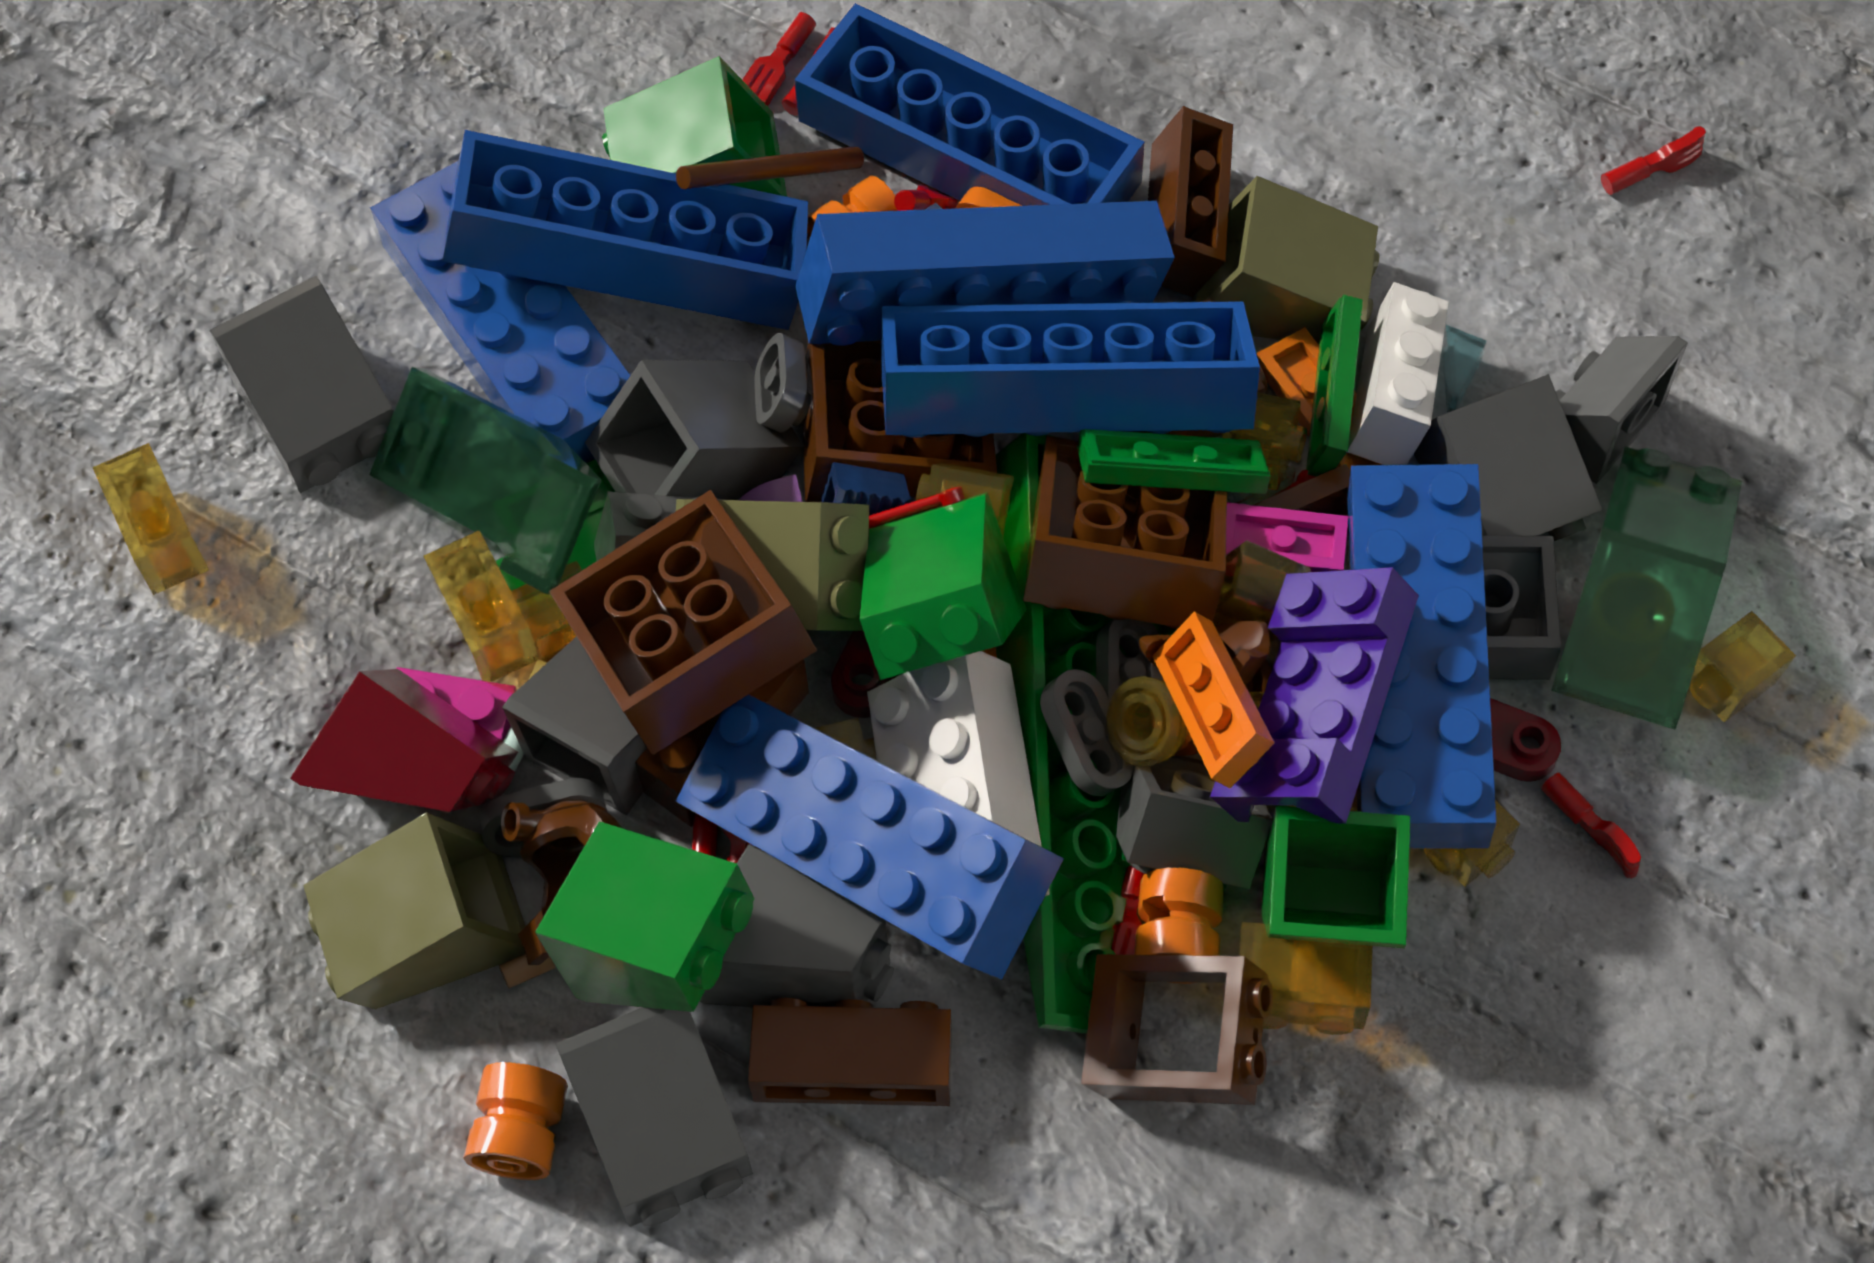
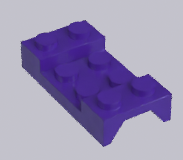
M1393 567L1286 574L1268 629L1281 641L1258 709L1275 743L1230 789L1215 781L1210 795L1237 822H1249L1254 805H1294L1330 822L1346 824L1419 597L1415 590Z

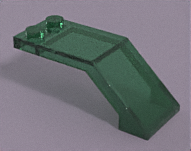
M413 366L369 473L373 478L495 542L506 556L503 557L499 569L547 595H551L549 591L559 585L601 483V479L562 438L427 369Z
M1625 446L1616 472L1597 545L1558 663L1551 691L1667 728L1676 729L1726 567L1742 485L1741 480L1731 478L1727 472L1717 467H1694L1674 461L1667 454L1656 449L1642 448L1637 450Z

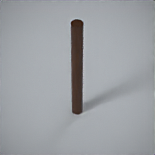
M847 147L684 165L677 169L676 181L681 189H692L860 169L863 166L864 154L859 147Z

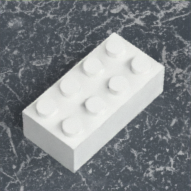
M979 651L906 672L867 692L877 761L1041 846L1011 664Z

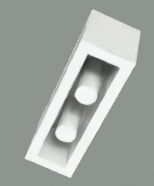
M1393 282L1368 327L1349 436L1348 453L1383 465L1408 464L1431 425L1449 301Z

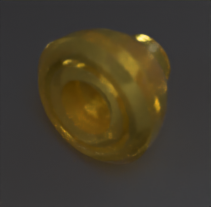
M1145 676L1131 678L1117 688L1109 702L1106 716L1108 737L1114 750L1126 762L1140 767L1160 764L1175 755L1185 743L1188 729L1164 681Z

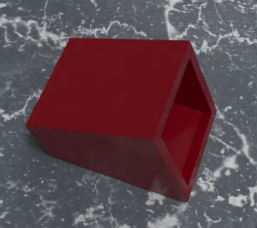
M399 669L359 671L290 779L300 786L452 812L482 805L488 799L491 801L501 796L515 775V771L509 768L519 752Z

